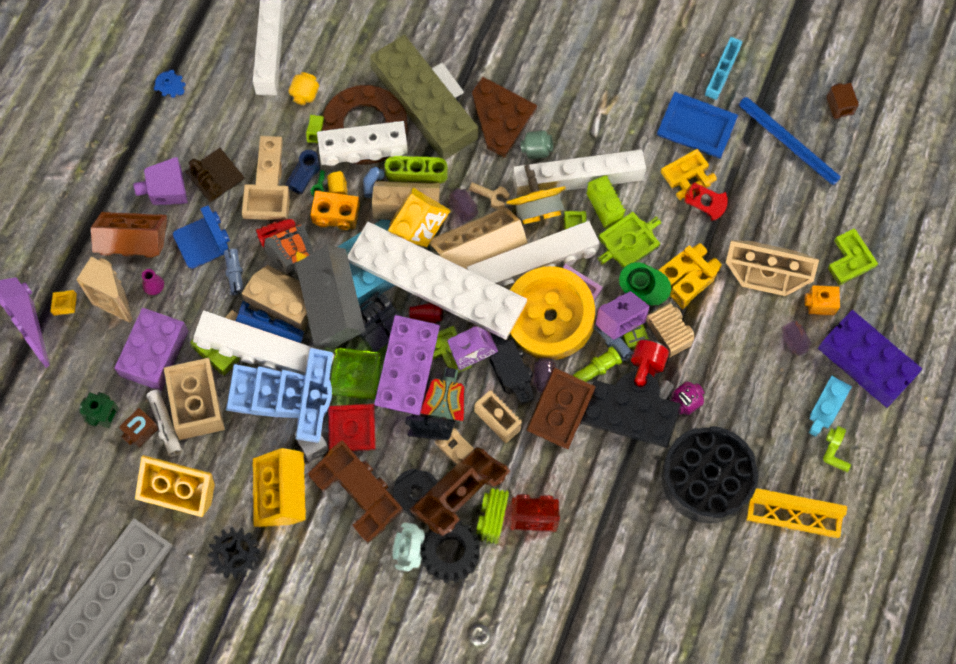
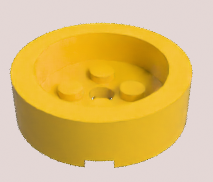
M540 267L525 273L511 287L510 291L527 298V303L510 332L513 341L525 353L539 359L558 360L571 356L587 343L594 329L595 304L589 287L578 275L561 267ZM547 310L557 312L555 320L548 321L545 319L544 315Z

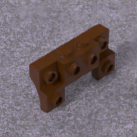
M341 440L307 474L322 492L327 490L336 481L341 484L365 512L352 526L364 541L369 544L386 529L385 527L403 512V508L386 490L388 486L380 477L376 479L371 473L373 469L365 460L361 462L344 441Z
M475 447L409 510L417 520L427 524L433 532L444 536L451 532L455 524L460 520L455 514L457 510L485 484L491 487L500 485L511 471L505 464L494 459L485 450Z

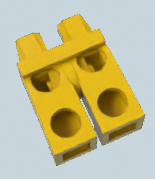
M701 243L694 247L689 245L684 251L658 270L668 277L671 283L670 297L682 309L688 306L691 300L714 281L722 266L716 258L711 259L708 263L703 259L707 254V250Z

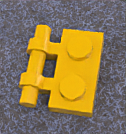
M698 149L661 168V174L672 189L678 185L682 188V190L676 193L679 200L685 198V193L690 186L687 180L696 176L698 181L695 183L705 188L710 187L711 183L717 180L714 173L708 176L704 173V171L708 170L709 164Z

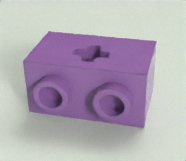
M630 291L600 306L597 311L595 325L615 340L644 324L650 306Z

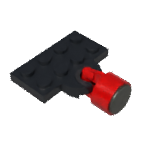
M639 340L631 358V362L638 367V371L626 373L619 379L616 386L594 380L592 385L596 387L580 424L668 448L681 410V404L660 398L661 392L658 381L654 378L655 373H661L664 370L669 355L668 349L663 344L653 340Z

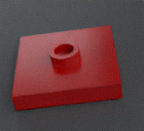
M374 404L329 406V451L341 440L344 441L352 452L376 450Z

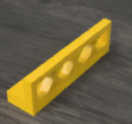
M756 488L754 495L749 501L746 520L840 538L842 519L846 516L847 506ZM754 503L763 505L769 513L763 517L753 515ZM779 509H785L791 518L787 521H781L775 512ZM803 513L809 514L815 522L810 526L803 525L798 516ZM825 518L836 519L835 531L826 530L821 521Z

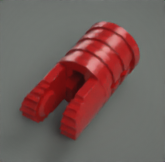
M289 218L255 229L262 247L264 248L266 238L296 227V222Z

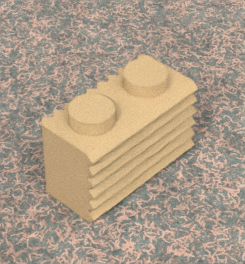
M672 303L648 314L646 318V323L658 342L668 349L669 358L692 346L695 336L692 328L689 325L686 326L682 321L683 317L677 307L674 308Z
M492 390L488 391L474 404V412L505 444L520 432L521 420H518V416H515V413H512L509 407H505L506 403H502V400H499V397H496Z

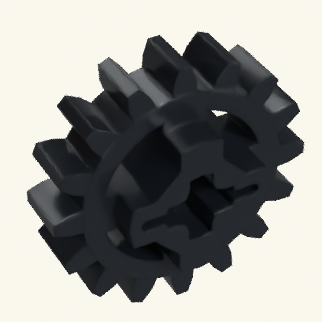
M231 527L230 533H226L224 529L221 530L222 537L215 535L216 544H209L213 552L208 553V557L214 559L210 562L211 567L218 566L215 570L218 575L224 571L225 579H228L230 574H232L233 578L237 580L240 573L246 577L247 569L255 570L252 563H259V559L255 555L261 552L259 548H254L258 541L256 539L251 540L253 536L251 532L244 535L245 531L243 528L236 532L234 527ZM244 541L248 544L250 553L243 550ZM235 549H237V551L239 552V554H238V555L234 554V556H233V558H232L229 553H230V552H234ZM219 554L225 557V565L221 564ZM244 562L242 566L236 568L237 565Z

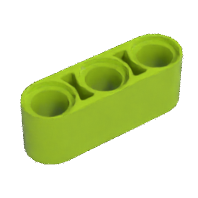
M391 156L385 161V173L389 181L443 184L448 178V165L444 159L438 157ZM392 168H399L398 171H391ZM415 168L421 169L419 172H413L412 170ZM441 169L442 172L435 173L434 170Z

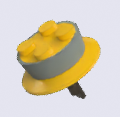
M525 165L524 168L531 193L509 200L506 204L517 205V217L523 222V225L541 221L540 216H543L544 219L560 216V211L564 210L558 194L565 190L566 186L539 191L535 171L530 170L529 165Z

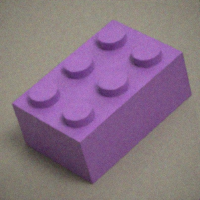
M142 308L114 368L118 375L162 391L166 383L164 368L174 365L188 334L185 323Z

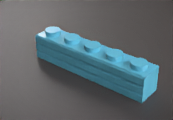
M730 37L707 87L705 96L714 100L718 99L743 41Z

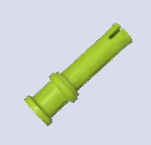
M610 346L607 352L598 358L596 356L593 357L589 365L572 376L588 382L598 374L600 376L606 374V370L614 365H620L622 360L617 351Z

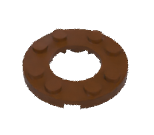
M358 85L347 88L331 99L323 113L322 131L344 129V120L351 110L360 106L373 107L383 114L386 120L385 123L404 121L405 134H407V115L403 105L395 95L381 87ZM391 156L382 157L378 160L364 159L353 164H376L388 159Z

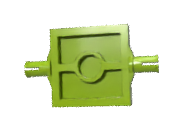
M631 212L605 230L598 237L607 250L597 257L600 264L604 265V263L613 258L624 268L630 263L639 262L659 248L661 243L653 235L652 230L661 224L660 219L655 216L652 220L645 223L634 212Z

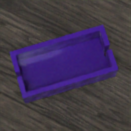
M854 310L849 312L818 347V350L886 408L893 403L923 370Z

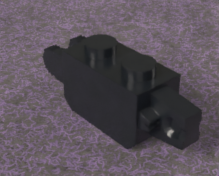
M491 333L498 352L490 356L489 362L504 393L514 394L521 406L534 401L531 389L533 373L530 366L525 365L522 360L524 355L520 346H516L513 339L508 341Z

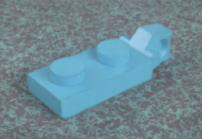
M834 376L830 377L810 414L809 419L814 421L808 433L817 437L822 427L828 429L831 426L852 386Z

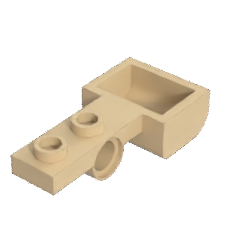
M260 136L256 185L244 186L243 219L281 221L288 219L290 204L289 187L279 186L282 172V137Z

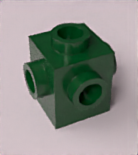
M89 392L87 398L85 397L81 401L79 413L85 419L84 422L93 427L101 425L110 428L119 407L114 401L110 400L111 397L101 392H98L97 395Z

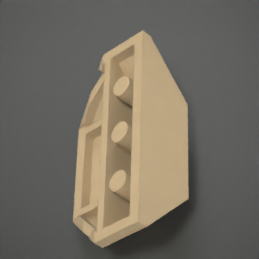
M731 240L726 263L742 287L787 296L814 282L819 259L795 250L758 242Z

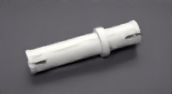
M152 390L146 396L160 430L159 437L164 441L168 456H177L183 450L176 436L161 391Z

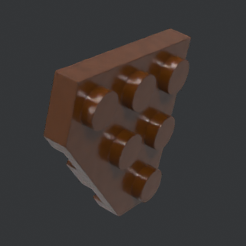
M482 76L472 91V99L476 107L480 127L483 131L487 149L506 158L536 112L537 105Z

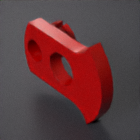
M695 182L688 187L684 198L685 203L707 213L711 221L722 216L728 202L726 192L718 194ZM692 190L696 192L695 197H693ZM702 195L710 196L711 204L709 206H704L701 203Z

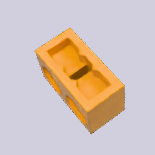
M315 191L311 210L312 223L319 227L335 226L341 230L356 229L360 208L359 197ZM323 208L329 209L326 213L319 212ZM344 211L351 212L348 216L341 215Z

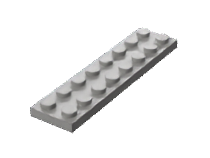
M134 518L23 664H85L173 545Z

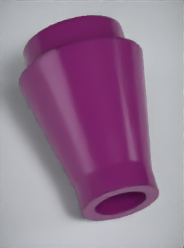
M146 269L142 272V288L144 292L149 295L159 294L164 288L163 278L152 269Z

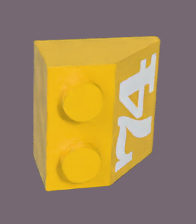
M412 187L391 220L388 231L413 244L427 247L448 216L450 209Z

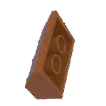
M101 212L91 226L92 253H100L101 255L122 254L127 257L144 255L149 258L159 256L164 247L167 215Z

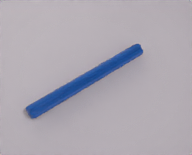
M744 97L740 101L739 106L831 185H835L840 180V175L748 97Z

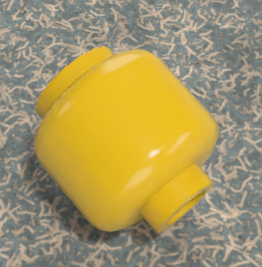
M301 72L293 77L289 94L294 97L293 101L295 103L305 105L306 102H314L319 89V83L316 81L317 78L315 76Z

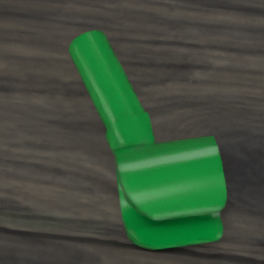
M323 170L320 171L317 185L311 188L313 197L316 190L324 192L323 181L326 172Z

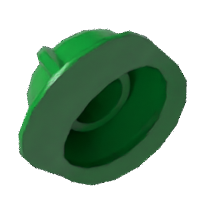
M640 262L630 263L620 273L619 283L623 292L628 293L631 291L648 305H660L670 296L671 283L668 277L647 264Z

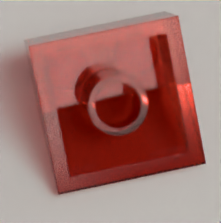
M518 494L516 497H512L510 530L557 532L560 522L559 499H553V496L550 495L530 498V495Z

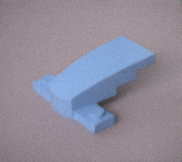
M310 348L305 375L283 369L280 372L259 366L256 369L234 364L226 411L271 417L298 418L295 439L319 443L323 416L328 411L332 398L329 376L333 352Z

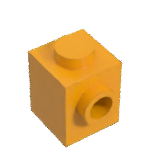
M812 285L810 291L805 294V306H808V314L835 315L840 308L839 287Z

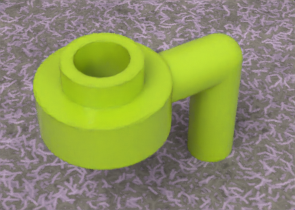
M837 425L835 429L830 428L827 434L826 441H829L823 461L848 472L851 464L834 457L846 432L845 428Z

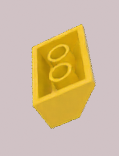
M280 448L253 458L254 527L292 525L305 521L304 452Z
M143 455L141 457L135 499L203 517L211 506L215 484L211 473Z

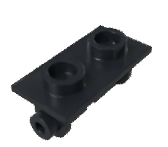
M414 414L407 416L405 420L406 425L410 427L408 437L447 441L450 439L456 420L447 419L446 417L441 419L419 417Z

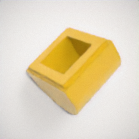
M338 171L327 176L329 193L348 195L347 182L343 173Z

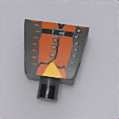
M304 224L268 237L264 243L265 252L284 275L296 272L298 275L295 263L314 253Z

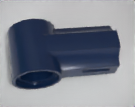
M305 150L300 154L299 162L285 184L292 192L302 195L313 176L320 171L321 164L315 151ZM309 160L315 161L312 165H305Z

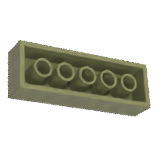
M405 34L370 55V64L373 72L387 90L396 96L403 105L408 117L440 158L446 160L478 139V126Z

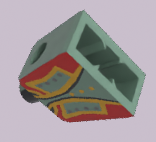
M445 368L443 380L432 379L420 411L421 416L440 419L446 417L447 419L464 423L465 385L456 383L458 370Z

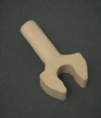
M472 182L469 188L470 191L489 198L491 208L493 209L505 207L504 202L497 200L498 197H503L504 199H509L510 197L508 191L501 186L492 191Z

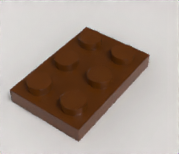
M553 368L525 431L562 448L569 449L596 386L557 368Z

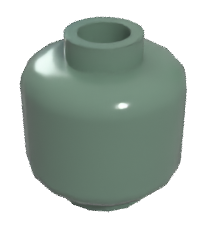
M545 130L527 132L524 140H521L522 153H526L529 159L547 158L550 152H553L552 136L548 135Z

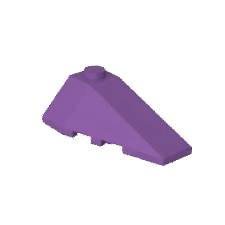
M17 278L0 280L1 306L12 318L11 320L23 334V337L42 364L47 368L50 364L35 305L29 296L33 292L25 282L21 284Z

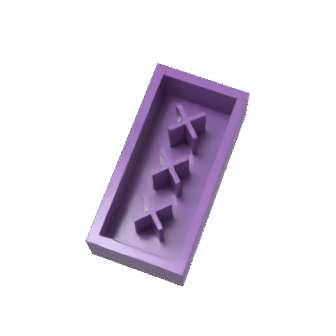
M395 315L375 406L420 416L440 325Z

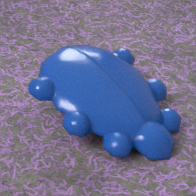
M170 70L157 76L154 90L161 91L163 96L170 94L172 98H175L176 94L179 96L184 94L185 90L182 87H185L186 83L181 82V75L177 76L174 74V70Z

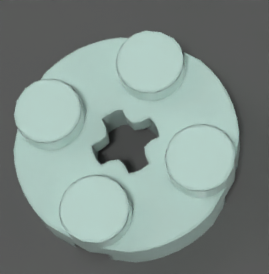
M405 522L400 526L404 527L402 533L397 532L395 536L393 559L398 561V565H395L397 570L410 571L413 567L418 568L420 565V545L424 541L425 533L416 524Z

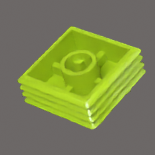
M491 488L490 493L485 492L481 512H485V516L480 515L476 534L481 535V542L485 540L486 543L488 541L490 543L494 542L495 545L499 542L509 495L508 491L504 492L503 489L499 491L498 488L496 490Z

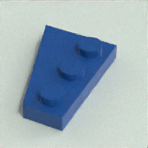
M242 301L236 322L301 343L304 331L281 319L273 321L267 315V312L261 309L253 311L248 308L249 303Z

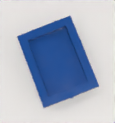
M674 92L664 118L661 121L657 136L695 150L698 149L700 152L721 159L738 115Z

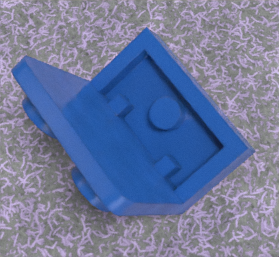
M209 205L200 209L204 218L173 232V237L190 269L224 255L225 250H229L227 242L230 241L225 229L220 230L218 226L221 223L216 211L211 212Z

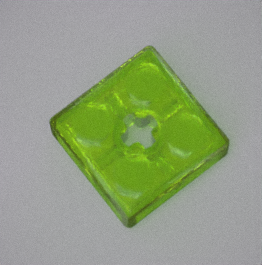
M336 348L330 380L332 395L374 400L376 397L381 354L378 352ZM358 370L360 375H357V377H352L354 371Z

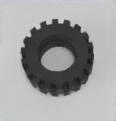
M459 520L455 524L454 529L444 536L433 532L430 527L428 533L425 532L424 541L420 546L423 566L427 569L429 575L432 574L434 576V579L438 581L441 579L444 583H449V581L457 583L459 579L463 578L465 580L470 573L472 574L475 571V567L479 562L480 543L477 540V534L475 531H471V527L468 524L463 525L462 521ZM445 540H456L463 545L464 556L455 563L443 562L436 554L438 545Z

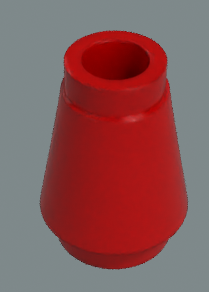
M432 303L417 305L409 308L410 319L436 324L443 319V309Z

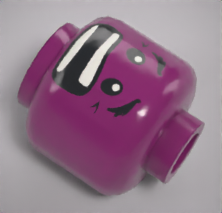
M686 381L671 392L670 401L681 404L680 415H690L704 404L703 395L705 393L699 384Z

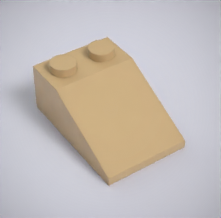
M205 358L165 367L164 373L173 424L179 440L225 430L210 359Z

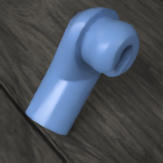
M373 167L363 178L364 197H373L375 181H380L384 178L385 173L383 169Z

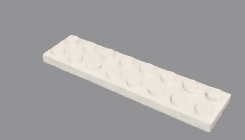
M367 222L348 254L349 263L506 340L527 303V298L370 222Z

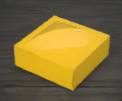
M74 290L54 292L50 312L54 316L75 313L77 293Z

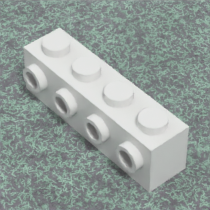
M404 121L317 132L322 165L332 166L340 162L356 163L364 159L378 160L382 157L408 154Z

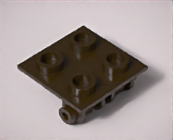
M218 148L201 161L195 158L189 161V169L185 171L209 203L245 179L221 148Z

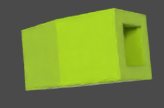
M310 115L306 131L307 142L318 143L317 132L322 131L324 116Z

